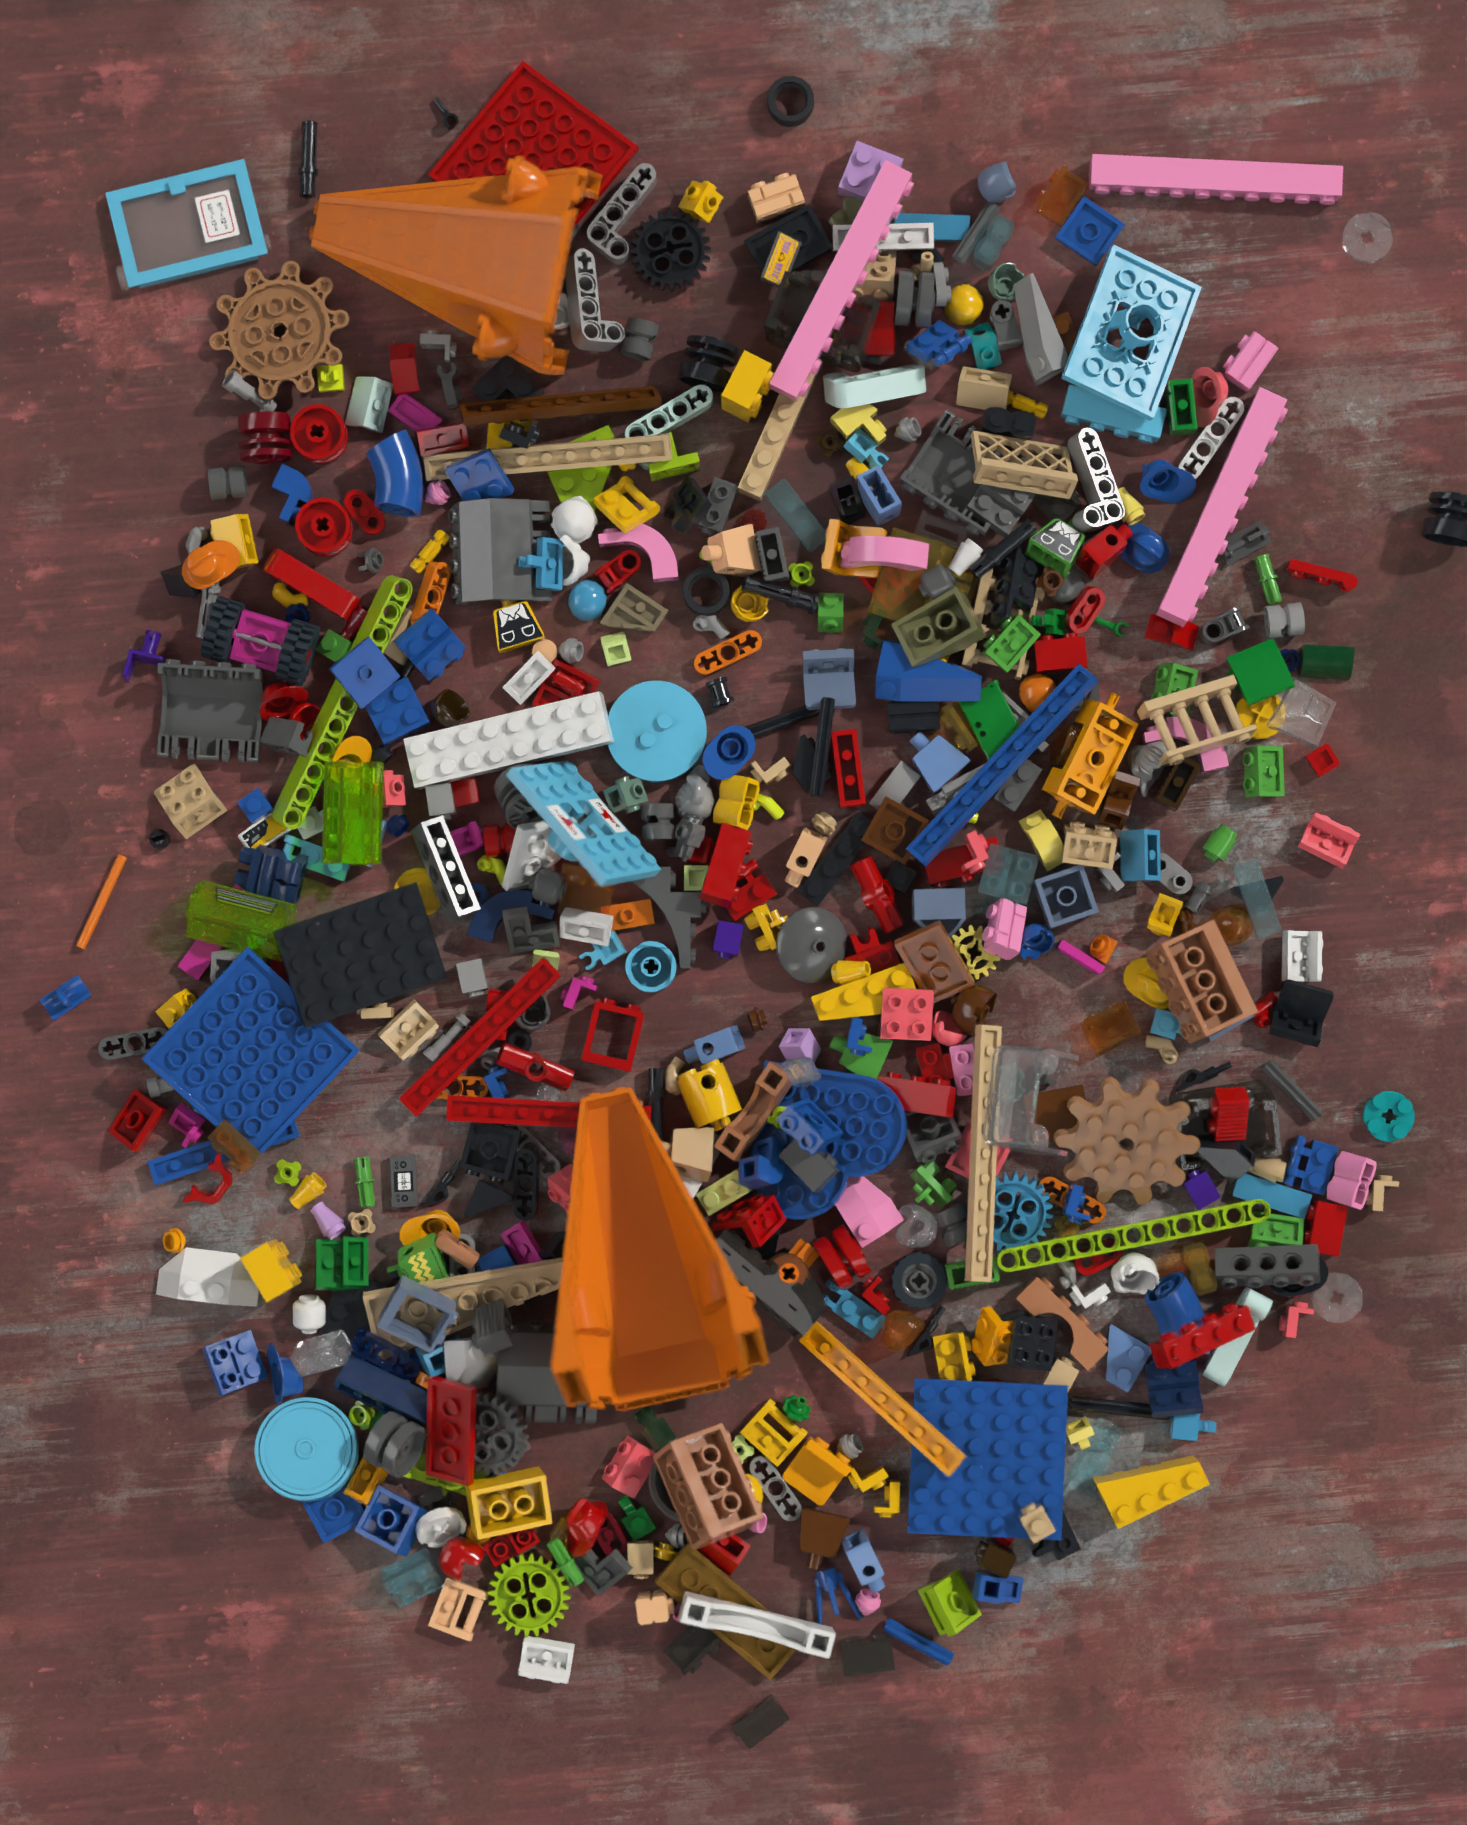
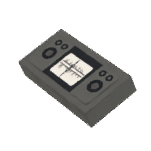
M416 1155L390 1157L392 1207L418 1206Z

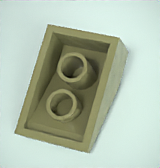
M957 586L891 624L913 668L964 650L987 637L966 595Z

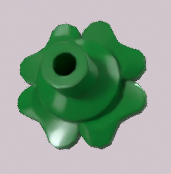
M792 1395L790 1398H784L782 1410L790 1420H796L800 1423L803 1420L809 1419L811 1408L806 1405L807 1400L804 1397Z

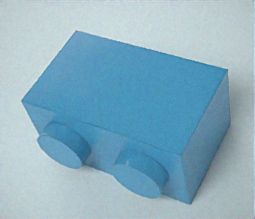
M1160 830L1120 831L1121 881H1161Z

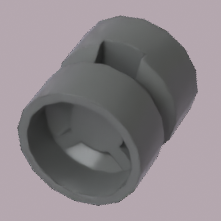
M628 318L625 333L628 336L622 340L620 354L640 361H651L654 350L651 342L656 340L659 325L645 319Z
M244 465L229 467L228 472L223 467L208 469V482L212 501L227 500L229 494L237 499L248 497V480Z
M657 803L640 806L641 820L645 821V825L641 827L642 841H667L675 839L674 825L670 823V820L674 818L673 804Z
M964 1203L951 1206L933 1214L938 1228H943L944 1230L941 1236L946 1248L967 1241L966 1219L968 1213Z

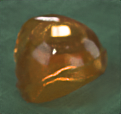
M1065 724L1056 734L1050 749V761L1052 764L1064 767L1082 730L1077 724Z
M1238 905L1222 907L1214 912L1209 921H1215L1226 946L1242 944L1250 937L1253 931L1251 915L1246 909Z
M892 1310L885 1317L881 1328V1338L886 1349L893 1353L905 1349L918 1337L925 1323L909 1311Z

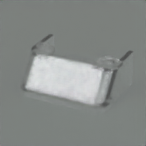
M1015 1045L998 1046L993 1053L983 1130L986 1143L990 1146L1038 1156L1067 1157L1068 1151L1048 1148L1049 1135L1046 1128L1042 1125L1034 1124L1040 1074H1052L1058 1067V1061H1079V1056L1044 1048Z

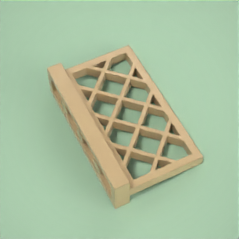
M979 431L972 432L971 441L976 468L973 475L974 483L1065 499L1071 498L1078 482L1077 474L1072 472L1068 447ZM979 441L987 442L991 446L987 448ZM1003 445L1012 447L1014 451H1009ZM1027 449L1034 450L1038 455L1034 456ZM997 450L1004 457H998L996 454L993 453V451ZM1021 454L1028 461L1023 462L1017 455ZM1052 454L1062 455V459L1058 460ZM1041 459H1046L1052 465L1048 467Z

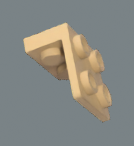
M195 764L190 765L154 791L155 796L171 822L186 839L228 811L222 801L212 791Z
M1070 821V825H1063L1065 841L1062 862L1113 869L1117 838L1109 826L1095 825V828L1085 827V823Z

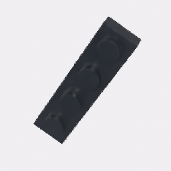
M858 811L797 892L818 907L866 844L861 841V838L871 820Z

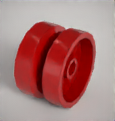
M322 404L309 405L301 409L294 416L290 426V438L295 449L306 461L316 465L329 464L338 460L345 452L349 442L348 430L341 416L333 408ZM318 432L323 433L321 438L316 435Z
M320 497L308 501L301 507L296 516L295 530L298 539L310 553L318 557L329 558L339 555L348 547L352 540L353 524L344 507L331 498ZM323 525H328L329 529L327 531L323 529L321 531Z
M842 1224L832 1230V1236L838 1245L833 1248L825 1236L813 1242L841 1290L852 1284V1277L847 1271L848 1267L851 1266L859 1278L872 1272L864 1259L866 1256L854 1237L851 1238Z

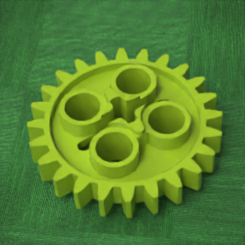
M531 1552L529 1559H525V1556L521 1553L518 1562L515 1558L510 1557V1566L506 1563L501 1564L504 1572L495 1571L494 1574L499 1580H491L490 1584L496 1588L488 1591V1595L495 1596V1599L490 1600L488 1604L496 1605L497 1608L494 1609L492 1615H501L497 1623L500 1624L506 1621V1631L513 1626L515 1627V1635H518L522 1629L524 1630L525 1637H528L530 1630H533L537 1637L539 1636L540 1628L548 1633V1624L557 1627L556 1617L564 1619V1614L560 1610H568L569 1605L563 1601L571 1598V1595L564 1593V1591L570 1588V1585L562 1583L566 1577L558 1575L560 1569H557V1567L553 1569L551 1567L553 1559L544 1563L543 1554L538 1560H535L534 1553ZM525 1572L528 1574L531 1593H536L532 1599L536 1613L535 1617L531 1616L529 1598L523 1597L527 1589L523 1577ZM537 1573H541L546 1577V1583L542 1586L534 1584L532 1577ZM510 1579H518L521 1583V1589L518 1591L510 1590L508 1581ZM540 1599H548L551 1602V1608L543 1611L538 1607L537 1602ZM516 1604L524 1605L526 1614L523 1616L515 1615L513 1606Z

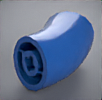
M405 429L381 441L371 448L366 455L375 477L374 506L394 515L417 518L421 515L423 503L422 471L414 444Z
M1177 1271L1163 1276L1159 1279V1285H1156L1152 1291L1148 1290L1145 1295L1144 1301L1155 1318L1160 1335L1167 1332L1174 1333L1180 1330V1326L1190 1322H1198L1204 1316L1199 1299L1183 1272Z

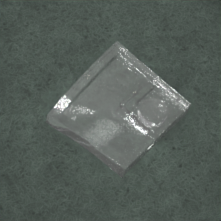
M1293 679L1295 687L1285 692L1266 726L1289 735L1312 748L1318 747L1337 702L1299 680Z

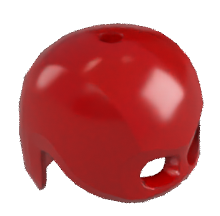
M462 1536L451 1538L440 1551V1567L447 1576L461 1581L464 1564L479 1565L485 1550L481 1545L469 1538Z

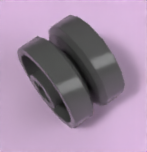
M899 269L894 325L908 326L911 311H915L916 327L930 328L936 289H934V272L922 271L919 274L918 286L914 287V274L912 270Z
M388 1412L376 1422L371 1430L364 1448V1459L377 1468L383 1467L386 1473L395 1478H402L409 1473L420 1458L425 1447L426 1430L414 1422H407L405 1417L396 1412Z

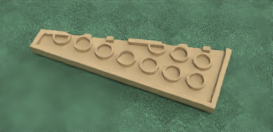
M563 1258L418 1283L457 1301L455 1311L458 1312V1316L452 1326L448 1325L444 1331L446 1335H449L472 1325L471 1319L475 1318V1307L484 1306L485 1303L489 1304L494 1302V1300L498 1301L499 1298L504 1300L507 1308L513 1305L518 1306L523 1304L525 1300L539 1294L542 1296L559 1289ZM395 1287L363 1292V1300L379 1363L385 1362L387 1358L394 1355L407 1353L409 1349L416 1347L377 1327L379 1314ZM407 1294L395 1317L431 1334L444 1311Z

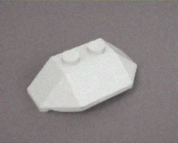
M186 1247L159 1269L156 1295L224 1305L257 1306L259 1289L237 1253Z

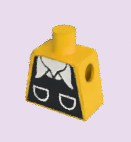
M501 601L503 608L493 611L497 646L500 654L546 639L527 601L519 603L517 601Z

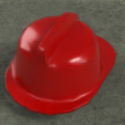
M283 681L269 685L262 694V704L259 709L260 717L265 721H268L269 717L289 719V714L297 705L306 702L309 697L308 691L298 686H290L287 682Z
M579 1498L569 1509L566 1515V1523L570 1532L567 1540V1549L572 1556L581 1557L592 1548L607 1516V1506L604 1502H590L584 1498Z

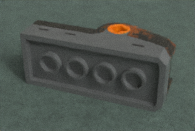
M725 1229L715 1240L739 1285L747 1286L749 1292L755 1294V1306L790 1336L797 1340L802 1338L827 1308L817 1283L808 1271L809 1267L820 1255L816 1252L815 1248L799 1239L788 1253L774 1255L764 1263L761 1260L762 1255L752 1247L749 1249L745 1247L746 1242L730 1229ZM784 1273L788 1274L787 1280L783 1278Z

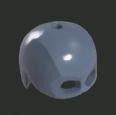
M1005 161L988 166L977 177L979 191L987 202L999 203L1011 198L1015 194L1016 184Z

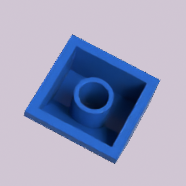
M377 1485L354 1531L396 1554L407 1557L417 1538L415 1533L416 1523L430 1510Z

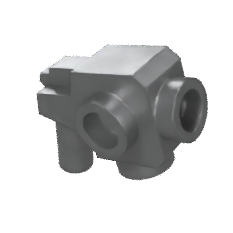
M689 815L688 819H681L675 826L677 845L676 847L667 848V856L680 857L683 862L691 859L694 849L699 848L704 840L705 827L701 825L703 819L693 815Z

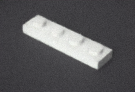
M933 223L889 224L888 226L891 227V231L885 242L881 240L877 246V249L880 251L934 249ZM833 225V252H838L851 225Z

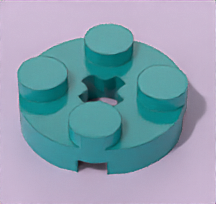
M1382 1091L1366 1102L1363 1108L1362 1119L1367 1130L1374 1138L1392 1142L1404 1138L1412 1129L1415 1114L1412 1103L1404 1095L1394 1091ZM1388 1109H1391L1392 1114L1395 1115V1119L1391 1120L1390 1124H1387L1386 1119L1382 1117V1113H1387Z

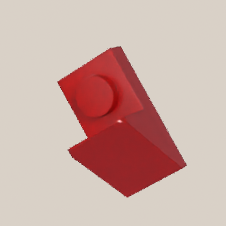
M415 343L389 345L394 394L420 393Z
M1151 613L1144 639L1193 651L1199 626L1187 621L1185 626L1182 627Z

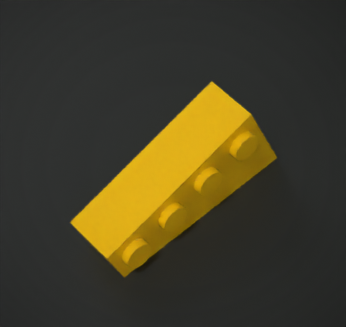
M902 963L810 998L818 1020L827 1021L881 1015L883 988L916 989L906 964Z
M1194 1455L1164 1461L1156 1465L1140 1466L1133 1470H1122L1105 1476L1092 1477L1112 1521L1118 1529L1210 1485L1200 1462Z

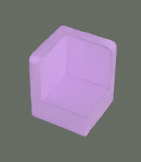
M788 1028L779 1045L788 1064L812 1068L821 1051L810 1028Z

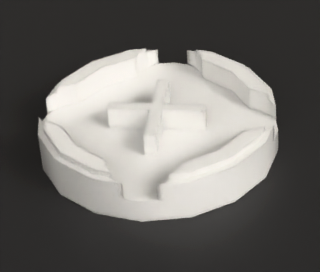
M438 1508L426 1513L418 1520L415 1526V1533L419 1543L422 1545L425 1543L428 1544V1547H443L451 1538L457 1537L460 1533L463 1535L466 1530V1521L462 1512L455 1508Z

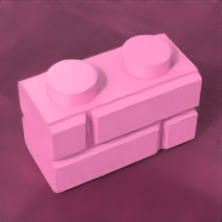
M1253 332L1250 337L1245 335L1237 346L1241 349L1236 357L1231 355L1223 366L1226 369L1224 378L1235 384L1245 393H1248L1279 349L1257 332Z
M1000 898L988 907L986 912V918L989 919L988 926L982 934V940L985 941L983 949L985 952L997 955L1005 960H1010L1020 953L1027 907L1018 903L1014 904L1013 901L1005 898Z

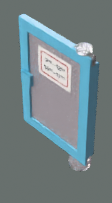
M244 159L105 193L123 265L116 266L122 291L138 287L144 288L258 260L260 257L268 256L267 250L272 249L269 235H263Z

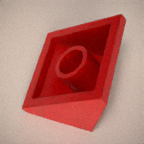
M135 1088L108 1129V1132L130 1150L141 1152L168 1108Z

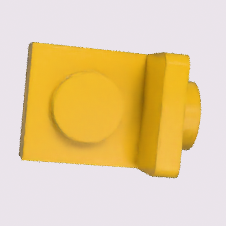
M889 1479V1486H884V1501H889V1505H874V1513H879V1517H894V1513H900V1480Z

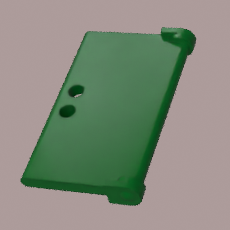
M998 680L991 681L986 684V687L981 689L980 701H958L987 760L1020 727L999 687Z

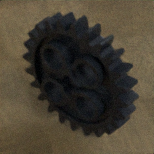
M668 209L667 216L664 217L658 211L657 219L649 215V224L640 222L643 231H634L639 239H631V244L637 247L630 249V254L637 256L631 260L632 265H639L636 268V273L644 272L642 281L645 282L651 279L652 288L659 283L661 291L664 290L666 285H669L671 292L674 291L675 285H678L682 291L684 290L683 283L685 282L693 286V277L698 280L701 279L698 271H707V267L703 262H710V257L705 255V253L711 252V247L705 246V244L710 242V238L707 236L702 237L706 232L705 227L697 229L699 220L697 219L691 223V214L681 218V210H678L676 216H672L671 210ZM677 230L685 232L686 236L682 240H675L672 234ZM657 237L662 241V244L654 248L648 244L649 240ZM688 243L692 244L691 247H683ZM668 246L672 247V249L674 250V255H670V253L667 252ZM651 254H659L655 258H649ZM683 254H690L693 257V261L689 264H683L679 259ZM660 261H665L669 264V268L665 271H658L655 266Z

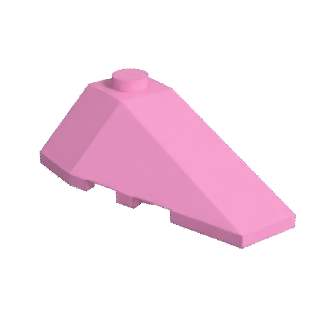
M849 1177L842 1197L835 1204L862 1248L904 1220L891 1198L865 1177Z

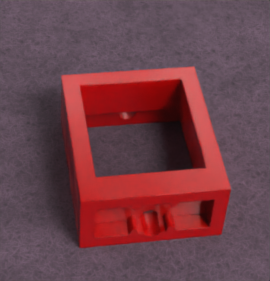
M602 998L601 1002L595 1001L581 1060L631 1072L645 1013L640 1012V1006L628 1003L623 1008L615 1006V1000ZM600 1009L637 1017L627 1061L590 1052Z

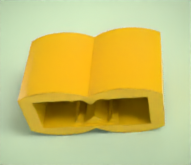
M738 775L722 780L719 785L720 798L713 809V822L719 825L725 823L748 830L753 819L754 804L759 795L760 781Z

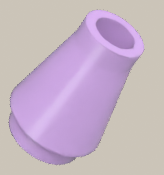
M319 1202L310 1210L324 1237L327 1236L332 1240L346 1229L343 1224L344 1220L325 1206L323 1202Z

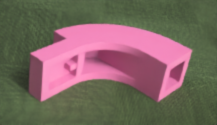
M641 524L626 534L618 532L617 528L604 529L602 534H598L600 548L632 545L642 549L650 558L654 582L679 580L675 554L668 541L655 529Z
M885 536L850 537V541L843 542L841 567L855 568L876 565L895 567L908 571L927 569L929 544L910 539Z
M1178 717L1165 718L1164 720L1172 738L1189 744ZM1189 718L1199 741L1212 738L1205 724ZM1156 725L1146 728L1147 732L1141 735L1143 745L1154 741H1162ZM1224 746L1196 754L1201 765V773L1224 769L1229 766Z

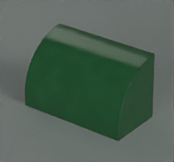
M1304 644L1300 647L1299 677L1350 680L1355 647Z

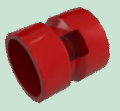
M505 823L502 828L498 824L483 825L484 846L487 858L499 857L502 855V852H505L508 856L510 855L516 830L512 829L508 823Z

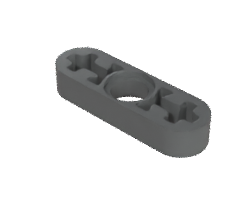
M156 1027L106 1037L99 1043V1054L107 1060L145 1054L150 1050L147 1049L148 1041L145 1034L149 1033L148 1038H154L158 1036L157 1032L160 1031L164 1035L168 1029ZM133 1036H138L142 1040V1047L138 1051H133L129 1047V1040ZM124 1038L123 1047L126 1051L125 1054H122L123 1049L114 1050L112 1056H110L109 1052L104 1051V1047L108 1046L109 1041H111L112 1045L122 1044L120 1039ZM152 1042L149 1044L152 1047L156 1042Z

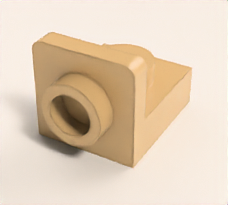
M376 1003L372 1005V1008L367 1006L356 1010L357 1014H361V1019L394 1018V1008L387 1007V1003Z
M1033 1502L1021 1509L1022 1514L1018 1515L1034 1544L1056 1531L1040 1503L1035 1505Z

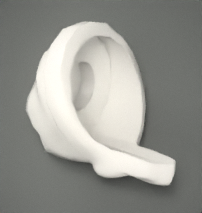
M563 535L560 538L564 543L562 585L568 586L575 583L588 572L590 556L581 549L578 543L573 542L569 536Z

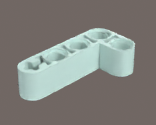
M912 364L854 376H848L844 373L826 374L823 376L825 402L836 408H850L926 392L925 367L921 364Z
M697 385L631 423L625 431V437H630V434L635 430L641 431L644 436L671 432L707 411L712 406L713 393L711 389L706 385ZM701 393L702 396L707 395L706 402L703 403L701 400L696 401L697 394ZM688 399L694 404V410L691 409ZM678 405H683L686 407L687 412L683 416H677L673 413V409ZM655 418H662L665 421L664 427L660 429L654 428L651 423ZM639 463L643 469L649 470L648 464L650 463Z
M1245 1287L1237 1301L1238 1306H1248L1255 1327H1257L1260 1320L1263 1321L1273 1303V1300L1248 1287ZM1254 1331L1213 1349L1201 1371V1375L1224 1387L1235 1370Z

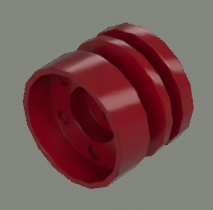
M264 411L238 416L239 435L250 437V439L239 443L240 449L245 450L239 453L240 460L258 465H271L293 459L292 450L286 449L292 446V441L280 438V436L290 433V414Z

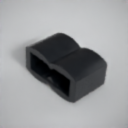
M991 407L986 409L982 431L1031 440L1034 434L1036 417L1028 412L1018 411L1011 413L1003 408Z

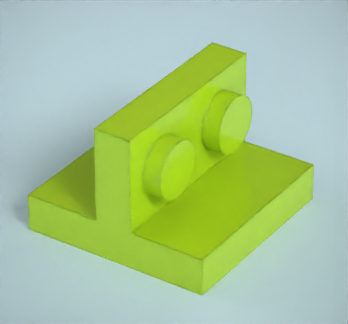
M672 432L666 433L670 434L673 459L648 464L651 482L700 470L698 453L694 452L677 456Z
M960 1569L954 1570L942 1579L918 1589L940 1636L947 1634L948 1637L953 1636L982 1615Z

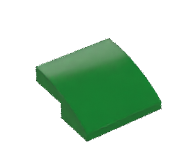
M1273 638L1226 657L1227 664L1235 676L1238 688L1248 706L1295 687L1287 665Z
M343 1236L342 1240H315V1290H350L367 1288L369 1286L368 1238Z

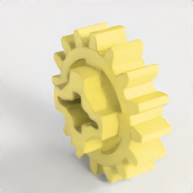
M969 925L968 932L961 928L959 929L960 936L952 935L951 938L955 941L954 945L959 954H962L966 960L965 965L971 974H974L975 980H978L979 973H982L985 977L989 976L987 969L995 970L996 967L993 962L1000 961L1001 958L983 950L984 947L981 944L982 926H979L977 931H974L972 925ZM973 936L971 943L967 945L959 944L965 937ZM977 941L976 947L977 951L980 952V956H976L970 964L971 954L967 953V949H972ZM978 961H988L984 967L974 970Z

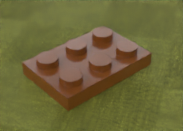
M940 920L894 940V946L920 989L933 990V1003L975 985L974 978Z

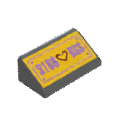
M778 231L760 281L784 290L802 242Z

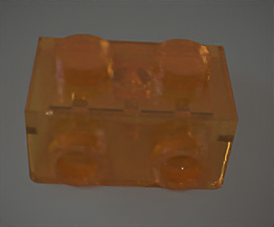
M1063 165L1061 170L1055 169L1049 179V182L1052 183L1048 191L1043 189L1035 202L1039 204L1036 212L1061 228L1089 184L1069 172L1066 165Z
M1126 1001L1115 1002L1109 1005L1105 1011L1089 1015L1081 1023L1082 1032L1096 1057L1142 1034L1129 1011Z
M223 1120L207 1137L212 1142L210 1145L219 1154L222 1155L224 1153L230 1159V1165L238 1172H249L256 1165L254 1162L261 1156V1152L227 1120Z

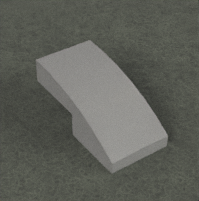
M901 760L869 804L878 810L885 796L900 804L921 775Z

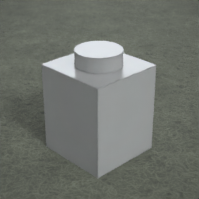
M449 782L425 786L429 816L431 818L443 816L444 820H450L451 815L456 814L452 784Z
M483 959L457 963L462 994L468 993L469 998L484 995L483 990L489 989Z

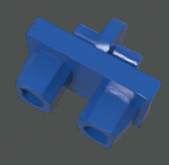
M76 975L40 999V1002L49 1013L51 1019L56 1021L92 997V994L80 976Z

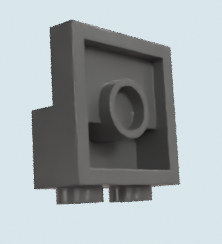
M981 484L965 508L968 509V513L973 512V516L984 524L986 522L990 523V528L1005 538L1025 512L1036 493Z
M905 1111L907 1120L906 1137L917 1163L921 1161L923 1163H930L936 1159V1155L944 1152L953 1154L960 1149L961 1145H964L954 1117L949 1118Z

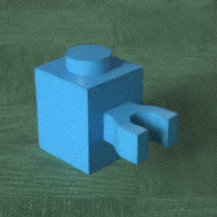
M457 1335V1336L451 1338L450 1340L461 1339V1338ZM444 1343L440 1347L436 1345L432 1353L419 1347L415 1348L424 1372L430 1377L446 1372Z
M1200 1413L1171 1416L1169 1437L1172 1439L1197 1441L1198 1431L1216 1433L1217 1422L1200 1420Z

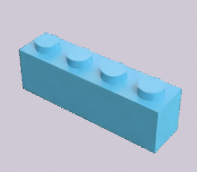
M1069 384L1060 418L1065 419V423L1079 426L1082 423L1090 425L1089 428L1094 431L1104 432V429L1114 431V435L1121 438H1128L1130 435L1138 437L1139 442L1152 444L1153 441L1158 442L1160 439L1167 409L1158 407L1154 418L1149 421L1078 386Z

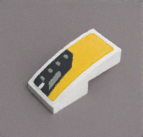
M271 812L237 837L244 847L256 849L260 844L269 847L274 841L286 835L292 829L277 824L273 820ZM288 813L285 816V821L290 817Z

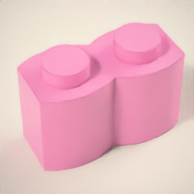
M1342 1151L1335 1160V1175L1327 1185V1199L1361 1210L1366 1202L1369 1185L1376 1171V1161Z

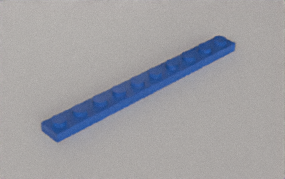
M1078 664L906 848L907 851L926 867L1099 682L1097 678Z

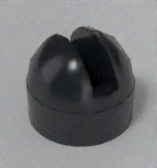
M156 829L150 834L149 842L156 849H165L170 844V835L163 829ZM165 836L164 840L153 842V838Z

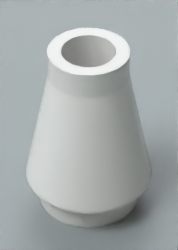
M967 538L965 542H961L951 564L948 566L949 569L960 577L965 570L981 558L980 554L984 550Z

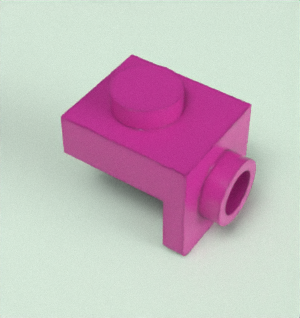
M476 821L470 822L465 827L450 831L459 856L477 851L484 844L483 830L480 826H477Z
M580 975L579 979L573 977L570 987L565 985L560 999L564 1001L563 1006L574 1009L582 986L597 991L598 986L593 985L595 980Z
M180 1103L168 1123L186 1135L181 1145L186 1149L191 1142L196 1144L204 1133L201 1128L206 1120L183 1103Z

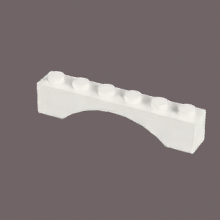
M684 1591L678 1614L679 1620L682 1623L751 1635L825 1658H830L836 1635L830 1626Z

